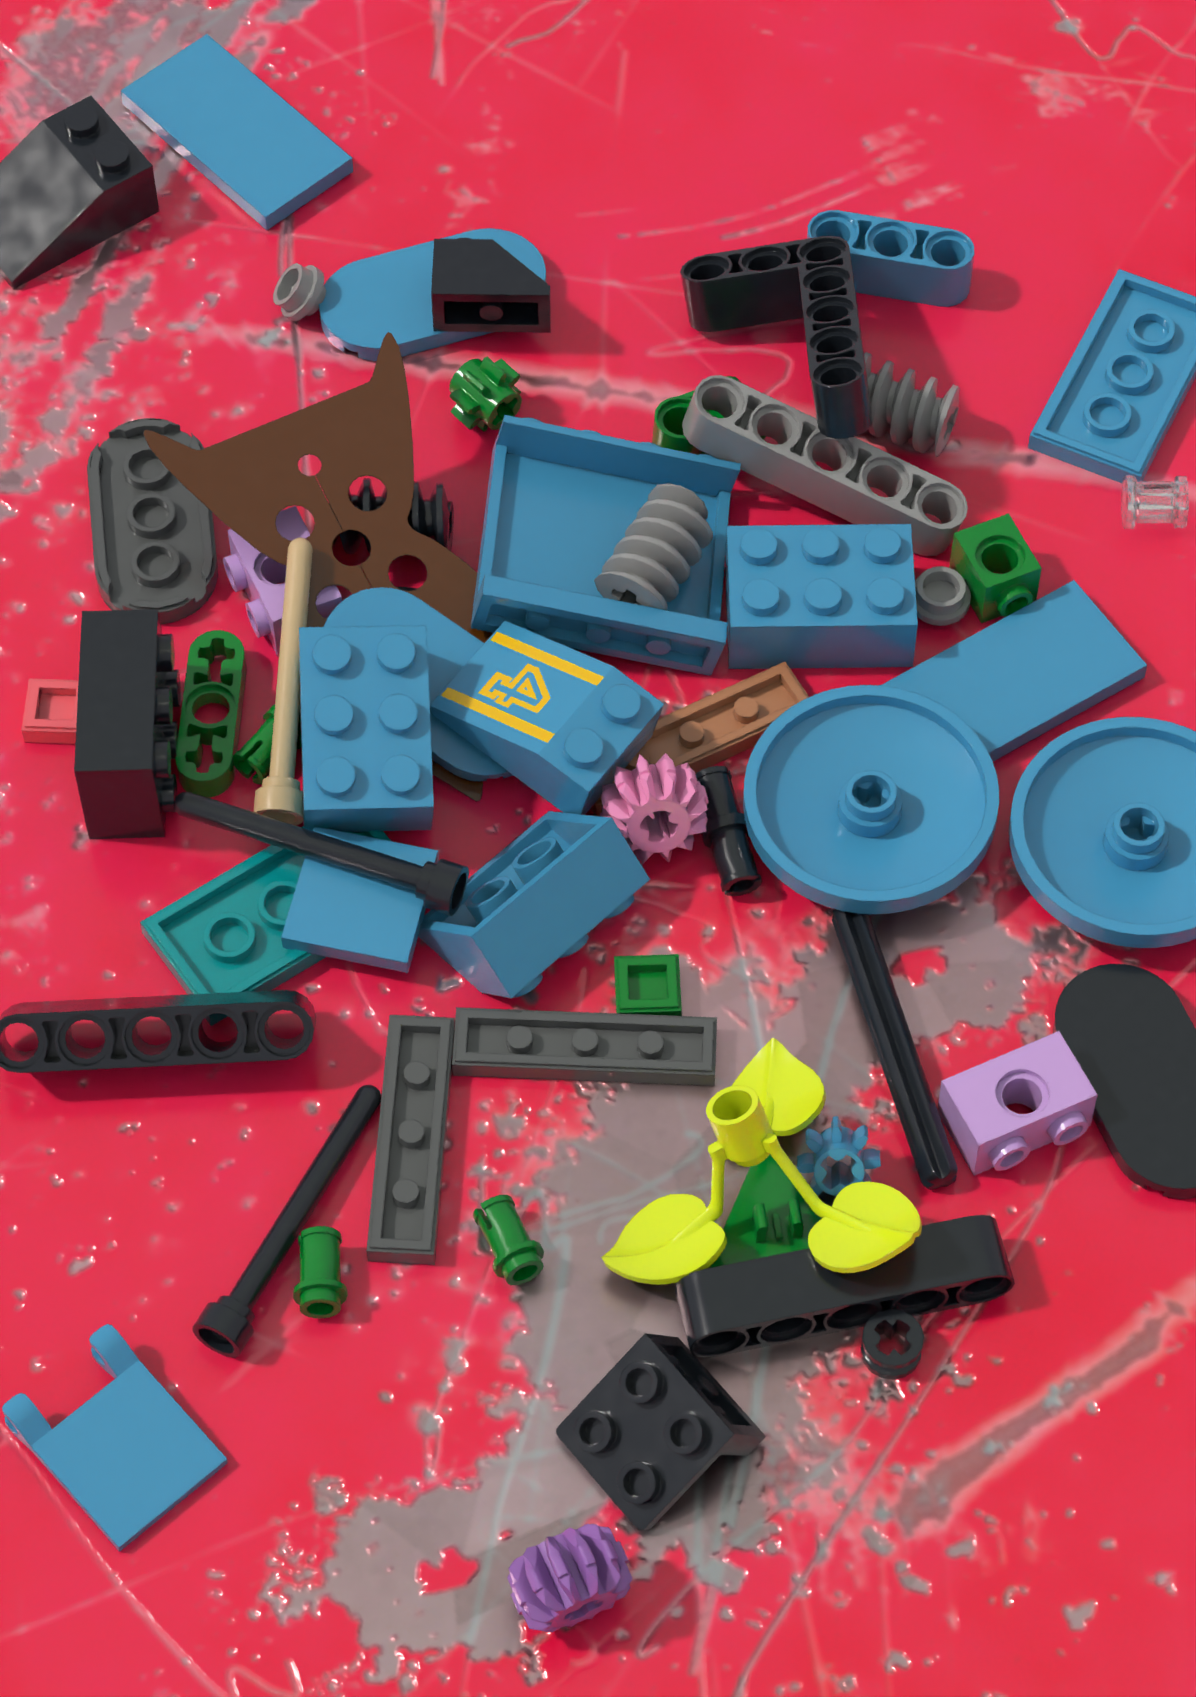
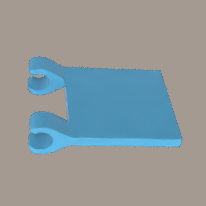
M106 1324L90 1336L89 1341L92 1346L91 1353L93 1358L114 1378L112 1382L53 1429L34 1403L23 1393H19L3 1405L2 1410L5 1415L6 1426L34 1453L120 1552L228 1464V1461L223 1453L141 1363L120 1333L112 1325Z

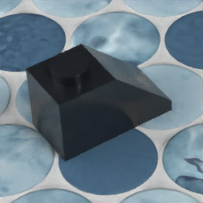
M434 239L431 287L433 331L551 333L550 285L493 239Z

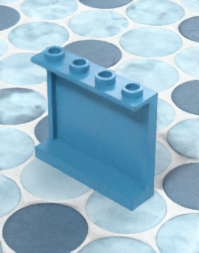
M504 415L492 450L471 628L494 633L506 620L572 649L711 676L724 649L727 638L728 622L720 621L730 495L739 475L741 463L721 460L708 454L697 455L663 448L650 442L639 443L605 436L592 430H576L547 424L534 418ZM669 483L693 491L704 502L708 510L706 521L713 531V539L708 546L701 548L702 552L699 562L694 566H689L690 576L684 583L678 584L679 594L671 602H666L667 610L603 598L596 588L594 579L602 573L604 563L613 555L617 543L625 537L626 529L636 519L639 509L648 501V495L651 490L657 485Z

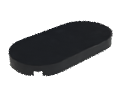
M1106 964L1088 969L1072 979L1062 991L1056 1005L1053 1033L1060 1031L1098 1094L1093 1119L1117 1165L1132 1182L1144 1189H1147L1148 1185L1154 1190L1164 1191L1163 1196L1176 1199L1196 1198V1029L1176 993L1157 975L1145 969L1126 964Z

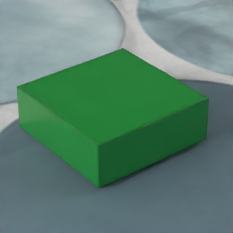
M679 954L614 956L616 1014L682 1016Z

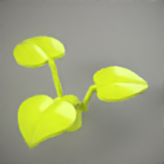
M771 1038L743 1069L732 1086L717 1092L707 1104L706 1114L717 1138L716 1142L708 1146V1152L712 1159L711 1201L709 1206L706 1208L700 1198L690 1194H669L660 1197L646 1205L632 1217L624 1227L615 1245L601 1258L605 1266L612 1272L626 1279L644 1284L664 1285L677 1283L683 1277L693 1272L709 1268L718 1259L727 1244L724 1230L714 1222L723 1213L725 1160L729 1159L739 1166L751 1167L763 1162L769 1154L813 1212L822 1217L809 1232L808 1246L815 1261L826 1269L839 1273H856L874 1268L910 1247L914 1243L915 1238L921 1235L922 1221L917 1209L905 1195L891 1186L878 1182H856L847 1185L838 1193L832 1207L819 1199L783 1151L777 1136H790L810 1125L825 1105L826 1091L820 1077L813 1069L794 1057L777 1039Z

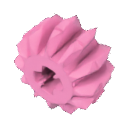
M666 753L656 764H649L639 754L635 769L631 771L616 766L615 783L602 786L601 800L603 807H601L602 813H600V816L611 817L630 848L632 851L634 850L635 856L639 858L642 864L653 853H660L669 862L672 849L676 847L692 851L693 834L706 832L708 819L705 811L708 810L707 804L709 801L705 787L700 784V781H697L695 771L690 768L688 763L675 767L673 760Z

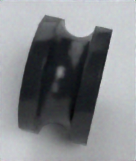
M895 1309L879 1311L870 1317L863 1329L860 1352L863 1363L870 1372L881 1378L892 1380L906 1377L912 1373L921 1360L924 1340L921 1325L912 1315ZM895 1333L905 1338L904 1354L900 1355L895 1349L889 1355L879 1351L880 1335L885 1334L889 1340L892 1339Z

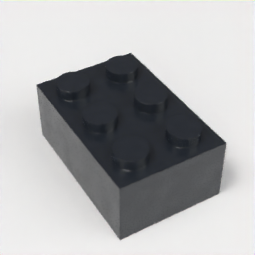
M158 609L82 611L74 773L89 839L165 837L166 812H176L174 800L177 796V782L175 774H171V759H176L179 732L177 721H172L173 707H180L181 685L179 670L174 669L175 650L173 634H162Z

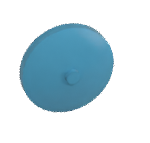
M856 685L831 689L806 698L787 709L767 727L751 752L746 767L743 811L748 835L761 860L779 880L796 893L813 902L840 911L858 914L897 913L912 910L942 898L961 885L977 869L985 857L995 833L999 808V784L993 761L985 745L973 729L957 714L944 705L912 691L882 685Z
M1108 718L1078 726L1060 735L1039 751L1028 764L1017 784L1012 801L1009 820V845L1016 870L1025 887L1033 898L1058 921L1087 937L1124 947H1168L1196 939V731L1172 722L1153 718Z

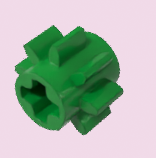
M485 357L483 361L480 359L467 361L456 371L449 385L450 398L457 403L451 410V413L469 430L476 425L482 431H486L488 427L492 430L500 429L504 415L515 417L521 407V391L514 386L521 376L502 359L495 363L489 357Z

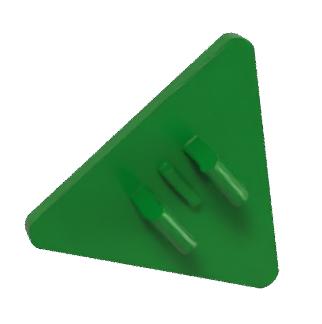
M770 1154L760 1164L750 1167L723 1228L727 1237L726 1247L709 1268L809 1248V1232L822 1217L813 1212Z

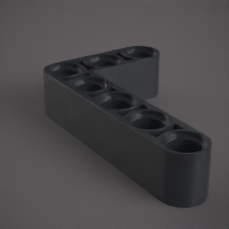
M821 236L695 257L682 266L680 274L689 323L692 328L703 332H717L804 318L809 373L820 433L829 438L847 439L858 436L871 427L873 417L850 249L846 240L835 236Z

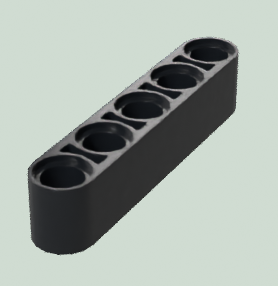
M290 990L23 1002L12 1005L0 1016V1067L10 1072L28 1073L288 1060L301 1055L312 1042L316 1024V1013L314 1006L307 997L297 991ZM281 1010L292 1011L302 1020L304 1030L295 1038H279L269 1029L267 1022L269 1016ZM215 1013L225 1014L235 1022L238 1034L230 1041L216 1042L208 1038L203 1031V1019ZM150 1016L158 1017L170 1027L171 1039L165 1044L150 1045L144 1042L138 1035L137 1022ZM80 1020H91L97 1023L104 1032L105 1043L92 1049L80 1046L72 1037L71 1025ZM14 1023H23L30 1026L37 1034L38 1047L27 1052L14 1049L6 1039V1027Z
M974 1215L922 1225L921 1235L915 1238L914 1243L890 1260L865 1271L839 1273L826 1269L815 1261L808 1248L696 1271L679 1280L674 1289L691 1354L697 1357H716L864 1327L870 1317L879 1311L888 1309L901 1310L914 1317L987 1302L1005 1295L1013 1288L1015 1282L996 1219L988 1215Z

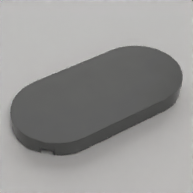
M146 418L119 425L109 432V439L104 441L100 448L97 443L90 453L87 475L94 568L100 595L111 610L158 609L160 624H167L184 619L199 610L208 601L216 587L218 564L213 512L186 489L162 464L150 449L143 432L144 430L154 431L196 450L204 449L201 442L192 433L191 438L187 433L180 431V425L164 419Z

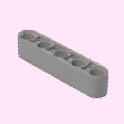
M722 375L709 376L698 384L683 419L682 428L684 436L694 447L715 458L741 463V470L853 524H911L913 552L916 554L937 556L944 552L951 544L953 534L958 532L966 518L968 510L966 498L961 490L950 482L856 437L847 439L826 437L820 433L816 418L741 382ZM706 410L717 411L724 418L713 417ZM765 435L771 437L774 440H776L778 444L774 445L767 443L760 436ZM815 462L826 463L833 471L824 470ZM870 488L880 489L888 497L878 496ZM928 513L936 516L943 524L931 521L925 514Z

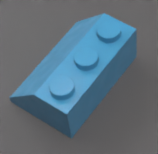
M548 811L468 878L464 897L453 916L430 910L425 914L418 937L481 993L507 998L520 997L533 990L543 978L541 973L558 958L567 957L582 948L589 939L587 933L603 919L614 917L626 910L634 901L633 894L647 883L650 878L611 817Z

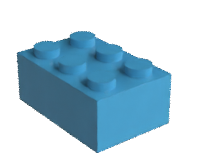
M911 524L727 526L725 584L728 622V669H769L783 662H786L789 668L913 667L918 620Z
M427 625L299 627L304 828L313 831L314 826L342 832L431 830L434 797Z

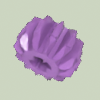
M586 1524L578 1529L569 1527L561 1534L553 1537L547 1536L542 1543L528 1547L523 1556L516 1558L508 1568L510 1574L507 1577L513 1592L510 1595L519 1615L524 1616L529 1629L544 1632H554L561 1627L571 1628L578 1622L593 1619L594 1615L612 1608L615 1601L625 1597L631 1588L630 1582L633 1578L628 1569L627 1563H629V1560L621 1542H616L609 1527H601L596 1524Z

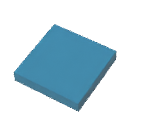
M317 826L313 828L314 832L424 866L427 861L436 864L439 861L438 850ZM305 856L281 936L282 946L286 949H296L311 954L408 973L426 911L425 901L416 898L414 890Z

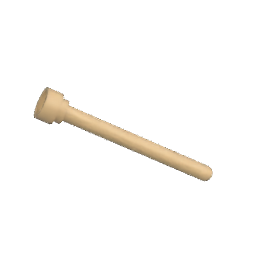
M296 538L288 546L269 777L262 780V787L255 791L253 811L295 826L304 821L303 792L300 790V782L294 778L300 715L299 627H307L313 553L311 543L305 538Z

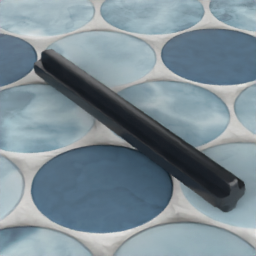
M833 909L832 922L922 1185L932 1190L941 1186H949L956 1181L958 1168L870 915Z

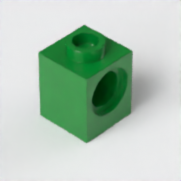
M1009 513L953 534L949 568L957 571L968 585L971 593L970 605L981 623L1000 616L1007 617L1037 600L1042 568Z

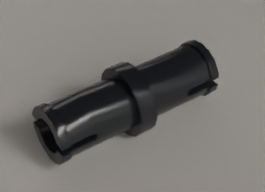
M712 766L702 769L696 773V778L705 787L709 803L707 804L708 810L705 811L708 819L706 832H702L701 836L704 845L712 848L721 879L722 892H725L727 896H739L750 893L761 885L762 879L760 874H758L748 840L749 835L745 816L740 812L732 785L731 772L725 766Z

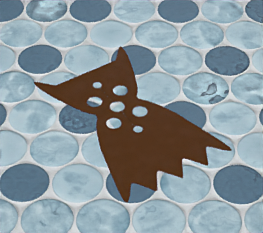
M388 332L383 339L373 376L368 383L205 449H192L154 431L144 430L143 433L150 449L186 489L255 549L280 564L287 565L288 546L291 540L282 537L277 531L275 524L277 515L284 508L293 505L302 506L309 510L313 515L315 525L310 536L305 538L311 543L313 548L307 627H324L327 620L321 616L316 607V599L321 590L332 585L343 586L352 594L370 589L371 587L398 589L389 579V566L399 556L410 555L417 557L424 563L427 570V578L418 589L405 592L421 599L484 643L493 634L492 632L471 628L477 572L446 547L432 538L413 530L408 523L407 518L411 510L414 492L411 416L405 369L399 346L391 333ZM310 454L319 458L322 464L319 473L307 476L300 472L298 461L304 455ZM362 476H372L381 480L387 491V498L384 504L373 511H363L356 508L348 496L349 487L354 480ZM343 531H359L370 541V555L362 564L356 566L344 565L333 555V541ZM432 760L434 776L475 801L481 799L483 781L463 779Z

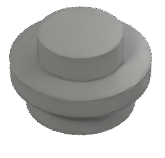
M298 263L291 265L284 271L276 284L273 301L281 307V312L285 317L292 321H298L305 316L313 315L319 309V304L324 301L326 295L323 272L313 265L304 267Z
M943 566L932 567L924 571L915 580L917 617L922 621L938 626L950 625L961 620L968 612L971 600L970 589L963 577L954 569Z

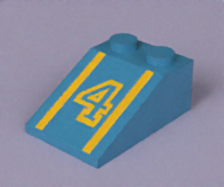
M505 620L430 704V713L563 813L585 815L601 797L603 792L602 786L613 783L616 766L625 768L652 737L664 703L614 666Z

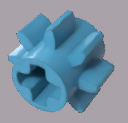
M834 1116L831 1127L820 1134L816 1130L807 1129L806 1144L814 1153L798 1155L797 1169L801 1173L814 1172L810 1187L817 1196L823 1191L837 1196L847 1185L856 1182H872L869 1174L864 1169H875L881 1166L880 1151L876 1149L863 1150L868 1140L867 1126L862 1125L853 1131L847 1127H842L839 1117ZM848 1155L851 1157V1164L847 1166L839 1160ZM828 1156L838 1161L832 1167L827 1165Z

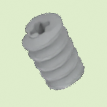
M865 352L864 357L873 417L872 425L869 428L870 434L881 437L890 429L892 442L900 446L907 443L913 436L912 443L915 451L924 454L935 444V456H940L949 440L958 415L960 387L953 384L943 398L937 397L938 379L931 376L921 390L915 389V370L909 368L900 381L896 382L893 380V362L887 360L877 374L872 373V355Z
M666 483L653 488L648 495V501L639 509L636 519L626 529L625 537L617 543L613 555L604 563L602 573L594 579L596 588L603 598L667 610L666 602H671L679 594L678 584L684 583L689 578V566H694L699 562L702 552L701 548L708 546L713 539V531L706 521L708 510L704 502L693 491L679 485Z

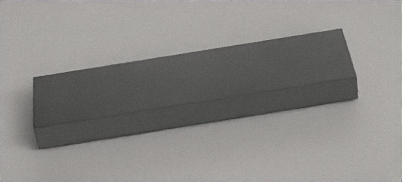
M456 1007L452 1072L453 1076L715 1086L717 1017Z
M407 1015L389 1016L366 1250L369 1262L435 1265L452 1075L455 1018Z

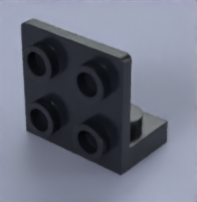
M647 1333L634 1344L556 1429V1434L638 1530L651 1529L720 1455L748 1456L766 1437L702 1363L691 1354V1351L679 1337Z

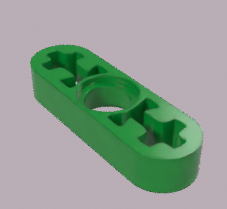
M214 630L198 636L190 646L177 741L176 766L181 786L187 792L207 798L218 796L231 786L236 768L233 755L238 751L247 667L242 642L234 634L227 631ZM219 655L226 656V659L221 663V683L212 681L209 664L213 663L215 656ZM209 703L221 704L229 710L223 720L214 724L202 723L194 717L196 711L201 706ZM202 744L212 745L214 764L210 765L207 773H199L196 769L202 764Z

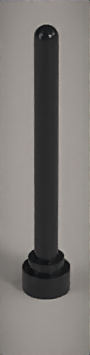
M182 792L174 800V809L180 816L414 890L416 898L425 901L426 908L453 916L458 910L466 891L469 869L467 866L440 859L437 864L427 861L424 866L192 792Z
M363 1085L357 1090L229 1296H220L217 1302L208 1303L192 1328L193 1333L211 1350L227 1357L236 1358L241 1354L253 1335L254 1329L251 1323L255 1316L251 1310L380 1105L381 1093L375 1086Z

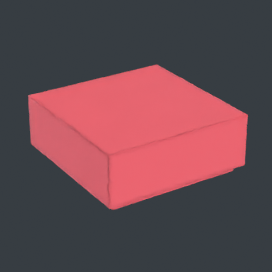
M29 679L21 730L24 742L76 743L79 680Z

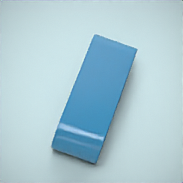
M840 210L820 212L808 224L807 239L835 236L847 241L850 249L856 293L950 307L960 304L967 298L970 292L974 244L963 232Z

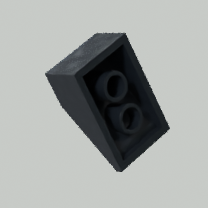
M92 96L41 121L0 162V274L12 289L23 285L159 212L153 165Z

